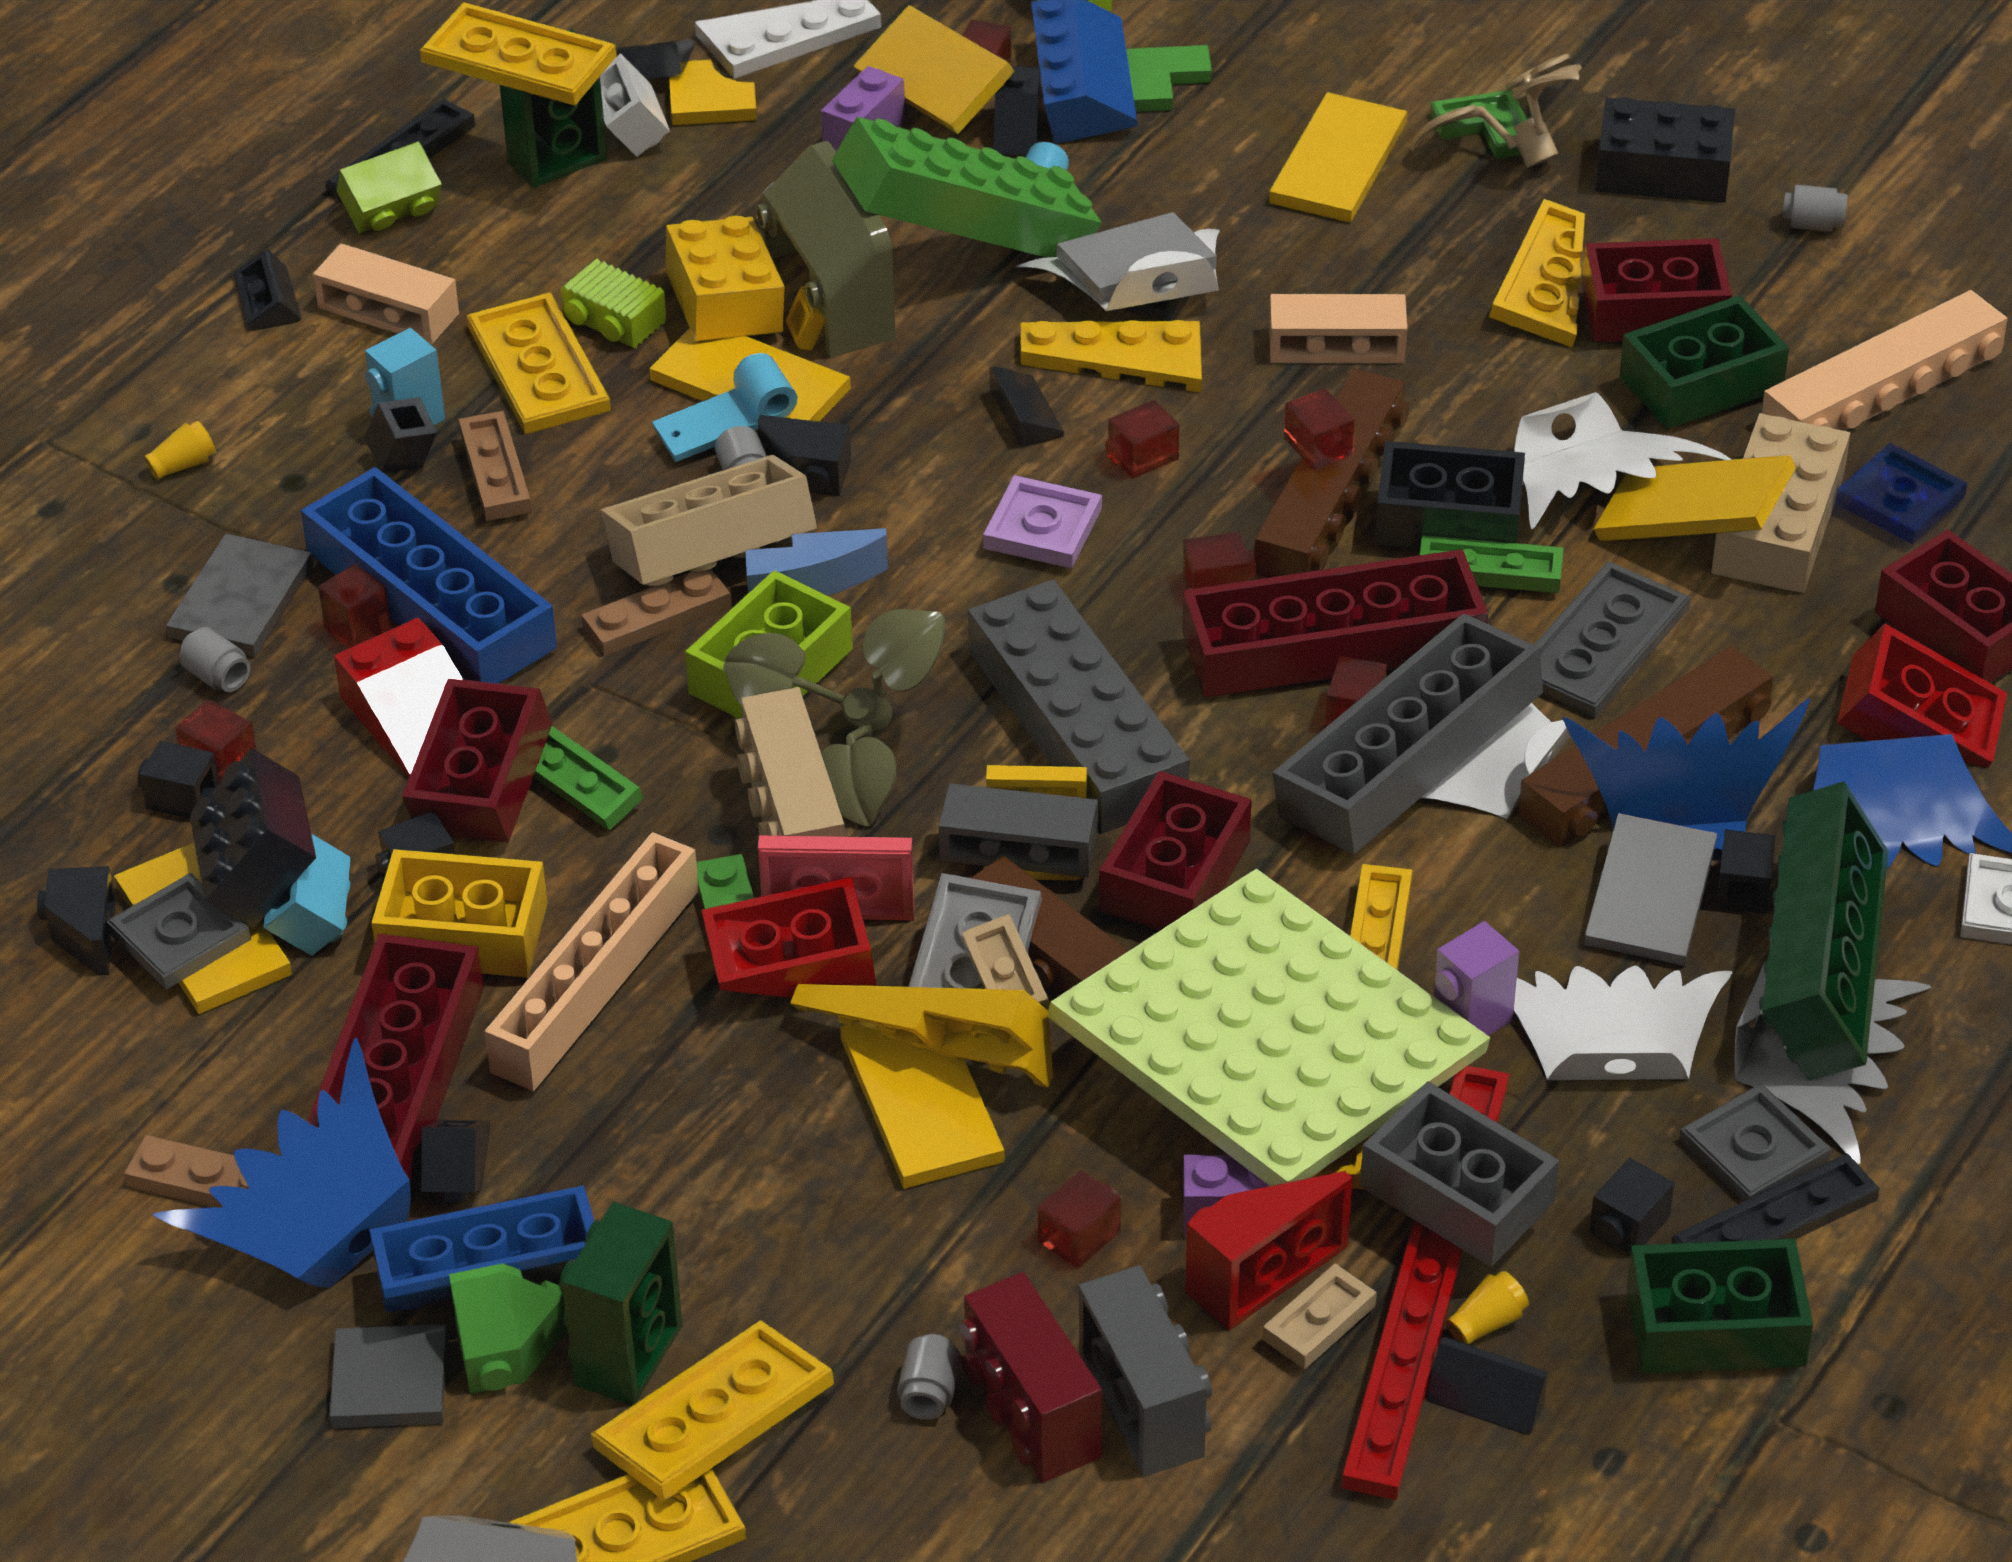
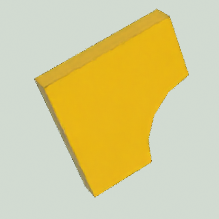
M711 60L688 61L682 74L669 76L672 125L757 120L755 84L753 82H738L722 76L714 69Z

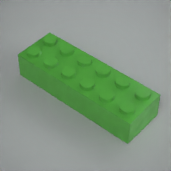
M856 117L832 158L838 171L866 212L1046 258L1057 257L1058 243L1095 234L1102 224L1091 208V201L1081 194L1074 184V177L1067 170L1059 166L1043 167L1036 165L1025 157L1019 156L1017 159L1002 156L999 152L988 147H983L982 150L969 147L955 138H947V140L935 138L921 129L913 128L909 131L898 128L889 121L880 118L872 121Z

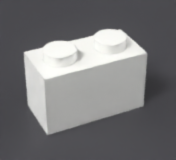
M622 54L618 55L600 76L604 122L606 127L632 153L639 156L648 148L657 145L670 132V129L652 85Z

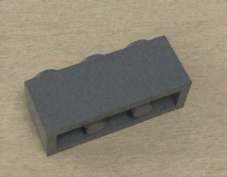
M949 783L939 822L940 861L989 866L1002 856H1005L1025 871L1089 878L1098 836V800Z

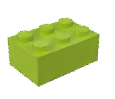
M773 570L685 651L689 694L738 719L742 718V705L733 695L724 669L725 658L741 641L763 633L781 634L795 641L805 654L804 665L797 676L817 684L853 649L851 607ZM799 687L803 697L808 690Z

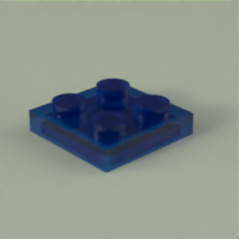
M1889 443L1837 488L1835 503L1913 544L1965 498L1968 483Z

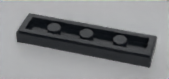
M442 99L346 167L416 142H420L425 154L430 159L475 127L474 114ZM339 171L325 181L326 194L342 202L337 193Z
M1846 1153L1672 1235L1671 1244L1798 1239L1877 1201L1880 1188L1855 1160Z

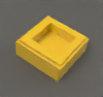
M801 286L786 318V323L798 349L813 350L825 320L818 308L813 309L810 306L805 286Z

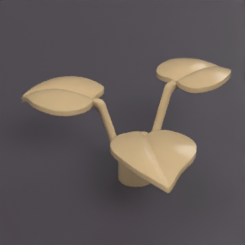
M1568 54L1549 59L1539 66L1522 73L1505 86L1507 91L1521 86L1512 96L1514 100L1527 96L1532 118L1514 126L1516 132L1514 136L1483 106L1476 107L1474 104L1436 117L1418 132L1409 147L1413 152L1419 142L1429 132L1442 127L1444 124L1481 117L1506 141L1509 150L1518 147L1527 168L1542 163L1559 153L1545 122L1542 121L1538 97L1544 88L1565 79L1579 80V71L1582 67L1580 64L1569 65L1570 57Z

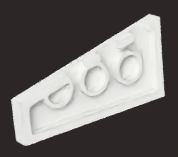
M816 0L696 21L695 33L699 40L735 79L881 28V14L868 0Z

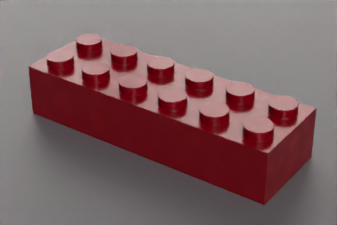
M1460 549L1183 590L1182 633L1203 696L1211 697L1396 669L1463 613L1487 624L1488 611L1464 551Z
M378 934L307 1120L313 1126L319 1127L317 1107L319 1094L322 1090H325L338 1105L340 1104L347 1060L352 1043L357 1038L364 1056L369 1081L381 1119L394 1152L409 1178L410 1191H412L421 1166L422 1127L436 1121L439 1116L484 989L478 947Z

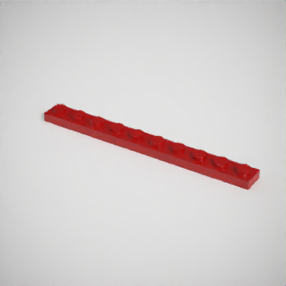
M1468 1065L1455 1074L1450 1095L1499 1124L1510 1074ZM1415 1220L1342 1478V1489L1392 1500L1398 1499L1464 1250Z

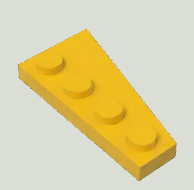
M1546 199L1543 200L1492 304L1489 314L1490 318L1573 348L1577 336L1576 316L1579 309L1578 286L1581 279L1580 257L1583 250L1584 213Z
M1200 321L1021 322V365L1078 374L1083 368L1094 369L1101 374V378L1119 380L1121 374L1145 377L1146 385L1164 387L1166 381L1186 384V391L1202 393Z

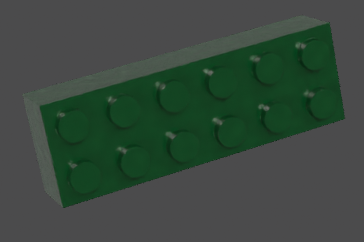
M1845 781L1789 798L1787 818L1782 823L1784 841L1782 854L1778 856V887L1773 892L1775 911L1773 924L1769 926V957L1764 963L1766 977L1764 996L1759 1000L1763 1021L1768 1027L1775 1029L1783 1041L1787 1057L1791 1062H1797L1808 1080L1864 1066L1867 1061L1889 851Z

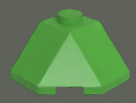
M504 1263L449 1274L459 1346L470 1394L487 1390L495 1391L507 1386L525 1383L568 1331V1327L564 1325L566 1310L564 1293L560 1291L559 1285L546 1280L541 1285L523 1279L521 1270Z

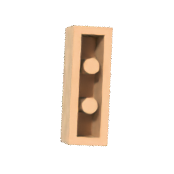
M342 243L313 273L319 309L397 334L411 327L431 345L459 314L455 279Z
M1270 294V363L1405 364L1407 345L1405 294Z

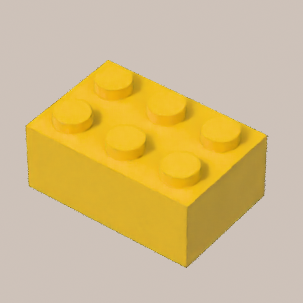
M729 216L722 220L702 222L686 220L681 224L666 225L665 271L695 341L783 332L784 284L753 217Z
M393 849L372 920L374 943L378 934L476 946L479 948L482 974L528 978L548 904L543 862Z

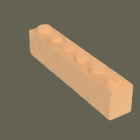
M1969 290L1765 390L1762 414L1780 416L1794 421L1827 426L1842 431L1855 428L1862 422L1884 411H1889L1896 405L1918 394H1923L1930 388L1952 377H1957L1964 371L1986 360H1991L2002 353L2008 318L1975 292Z
M654 832L648 836L485 1030L490 1073L535 1091L699 892L695 849Z

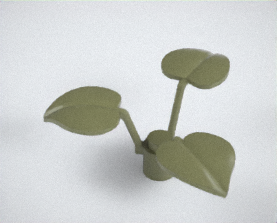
M896 609L881 614L870 624L864 637L863 653L867 662L877 668L872 674L873 690L858 687L851 690L846 696H843L798 677L797 675L805 662L804 651L791 638L776 633L754 635L738 643L726 656L724 669L733 695L740 704L743 697L791 689L795 685L842 705V711L846 720L859 728L847 735L846 745H830L822 751L821 755L841 815L860 825L873 827L880 809L892 791L897 773V764L892 750L884 742L869 737L872 735V732L883 730L892 718V706L889 700L885 698L887 690L883 688L881 679L883 677L887 686L897 692H905L919 686L931 673L940 654L945 634V616L937 611Z

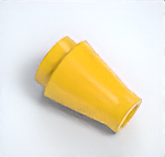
M199 421L190 425L185 422L157 448L145 455L144 460L153 476L159 480L167 475L209 462L208 457L216 453V448L208 432Z
M1501 1271L1495 1276L1488 1274L1456 1313L1446 1320V1326L1456 1341L1469 1345L1474 1340L1521 1319L1522 1310L1529 1306V1300L1524 1289L1509 1273Z

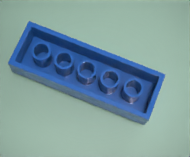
M372 468L301 510L307 551L311 552L316 560L398 626L419 617L442 643L459 674L465 680L499 684L557 648L553 606L378 468Z

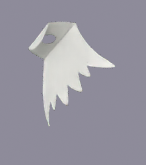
M1203 229L1194 232L1215 253L1216 239L1220 230ZM1181 251L1157 252L1137 260L1123 276L1111 299L1098 301L1057 257L1035 259L1016 266L1039 268L1064 277L1087 293L1105 311L1219 291L1216 269L1211 267L1208 260L1200 255ZM1171 272L1177 277L1175 281L1152 287L1154 279L1162 273Z
M1596 392L1522 416L1514 452H1525L1523 482L1527 491L1531 529L1537 525L1558 490L1568 498H1572L1578 489L1579 482L1589 484L1608 494L1614 488L1616 471L1643 478H1655L1656 471L1649 458L1682 461L1683 458L1674 451L1698 453L1723 460L1732 459L1721 452L1686 439L1651 433L1622 431L1611 409ZM1562 413L1570 414L1576 424L1573 435L1567 440L1556 439L1551 430L1553 420Z
M1531 703L1421 798L1437 799L1473 807L1508 819L1519 805L1521 780L1552 761L1570 739V734L1564 721L1551 722Z
M1576 966L1570 974L1567 989H1563L1555 979L1545 973L1536 971L1537 987L1517 978L1514 1012L1536 1050L1547 1080L1689 1079L1695 1049L1706 1017L1719 991L1729 980L1733 972H1712L1702 975L1682 986L1681 972L1676 970L1665 976L1656 989H1653L1645 972L1638 966H1632L1623 971L1614 979L1610 987L1595 973Z

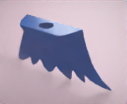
M1810 699L1802 702L1761 739H1758L1759 721L1757 720L1748 725L1732 744H1729L1725 725L1718 713H1714L1707 718L1695 733L1689 745L1686 744L1683 736L1668 720L1659 717L1653 727L1646 750H1643L1639 743L1624 731L1618 732V749L1615 750L1576 722L1566 717L1562 719L1596 781L1607 807L1613 831L1618 813L1717 833V842L1712 860H1721L1725 829L1745 832L1746 820L1799 727Z
M1953 734L1820 745L1819 762L1813 790L1845 781L1889 851L1887 868L1898 855L1902 842L1920 859L1938 867L1942 859L1944 835L1957 848L1969 855L1970 853L1976 854L1972 836L1995 848L2012 853V832L2009 831L1986 802L1964 763Z
M354 1039L350 1049L340 1104L338 1105L325 1090H322L319 1094L317 1107L318 1128L294 1113L281 1110L278 1118V1142L281 1156L267 1151L247 1148L234 1151L237 1166L249 1187L248 1189L232 1186L211 1187L209 1192L223 1207L161 1211L154 1213L153 1216L170 1225L193 1232L267 1262L305 1283L317 1287H332L373 1251L370 1229L407 1221L411 1198L409 1178L394 1152L381 1119L358 1039Z

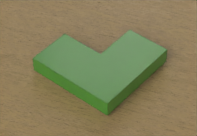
M1208 45L1127 49L1136 112L1173 110L1171 85L1211 82L1212 69Z
M1513 90L1433 101L1430 105L1432 120L1444 113L1474 104L1476 107L1483 106L1512 136L1516 135L1514 126L1527 120L1518 100H1514L1512 96ZM1481 117L1458 120L1437 128L1442 139L1483 133L1495 159L1521 155L1518 147L1509 150L1506 141Z

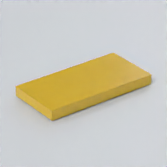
M465 2L457 8L420 49L422 63L574 106L617 57L615 44Z
M910 5L853 66L859 74L867 66H871L903 78L905 102L957 134L960 133L1015 72L1007 61Z
M1327 92L1270 189L1269 203L1351 223L1407 124L1408 111Z
M551 292L467 315L468 328L525 435L611 411L609 396Z
M690 328L649 368L651 381L705 401L735 389L733 377L738 364L749 355L765 353L774 359L798 396L794 410L785 418L818 422L851 389L850 376L747 336L695 341Z
M1791 455L1654 466L1656 471L1655 478H1643L1626 473L1593 529L1600 541L1761 530L1794 473L1796 466Z
M195 843L114 875L116 888L129 908L189 873H192L201 881ZM262 920L254 929L248 926L250 941L178 982L198 1014L292 975L289 960L271 933L264 929Z
M860 1021L856 1022L853 1027L848 1025L840 1026L841 1041L904 1189L1005 1162V1150L964 1058L958 1057L956 1060L883 1037L881 1031L876 1028L877 1024Z
M760 1320L591 1433L593 1447L665 1501L834 1385L833 1372L831 1368Z
M712 1468L665 1501L627 1474L508 1522L561 1530L572 1534L575 1539L577 1562H692L746 1539L745 1526Z

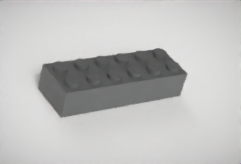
M1054 579L968 609L969 652L1049 763L1057 767H1087V799L1098 800V830L1101 834L1127 825L1159 771L1189 780L1190 759Z
M1463 613L1272 772L1278 816L1353 855L1356 854L1543 693L1539 647Z

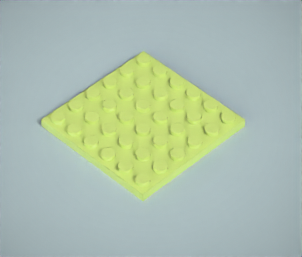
M1258 869L1253 870L1052 1000L1047 1016L1269 1186L1313 1177L1376 1132L1427 1081L1439 1087L1485 1054L1490 1041L1488 1035Z

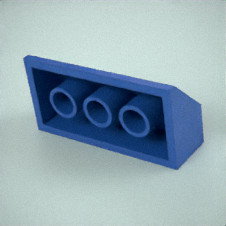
M1039 0L1031 2L1044 105L1054 144L1137 127L1138 122L1121 17L1087 0Z
M584 1185L370 1229L386 1313L397 1310H415L426 1304L452 1299L449 1274L504 1263L521 1270L522 1278L530 1282L560 1277L568 1261L576 1260L584 1248L587 1232L594 1222Z

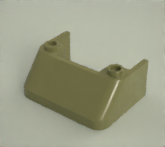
M824 141L808 146L761 195L760 205L755 206V214L759 227L762 230V239L771 258L798 251L809 268L810 282L805 283L806 296L810 306L813 309L818 308L824 317L826 354L829 358H833L896 339L893 254L890 236L883 220L879 215L866 212L832 161L836 153L830 142Z

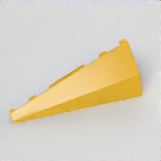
M798 984L790 1002L795 1008L803 1012L810 1010L838 1016L839 1023L851 1027L854 1026L857 1020L877 1024L876 1028L881 1031L883 1037L956 1060L960 1057L988 1063L989 1069L994 1072L1004 1074L1007 1068L1021 1070L1033 1080L1034 1084L1049 1088L1053 1077L1049 1018L1047 1017L1048 1010L1025 990Z

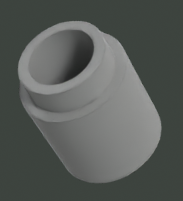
M1795 184L1794 193L1785 192L1782 219H1791L1790 228L1825 232H1832L1833 228L1844 229L1848 194L1837 193V188Z
M736 426L727 429L715 442V453L722 470L767 457L758 434L747 426Z
M208 627L200 628L187 635L181 644L179 655L181 666L214 690L233 692L238 690L248 679L251 665L246 659L244 651L213 629Z
M928 1334L911 1340L907 1346L897 1392L901 1399L902 1409L912 1417L924 1420L936 1419L943 1414L944 1409L949 1407L952 1402L961 1353L947 1338L937 1334Z

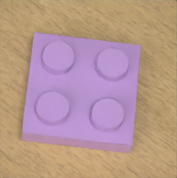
M1014 475L983 534V548L1073 568L1102 510V495Z

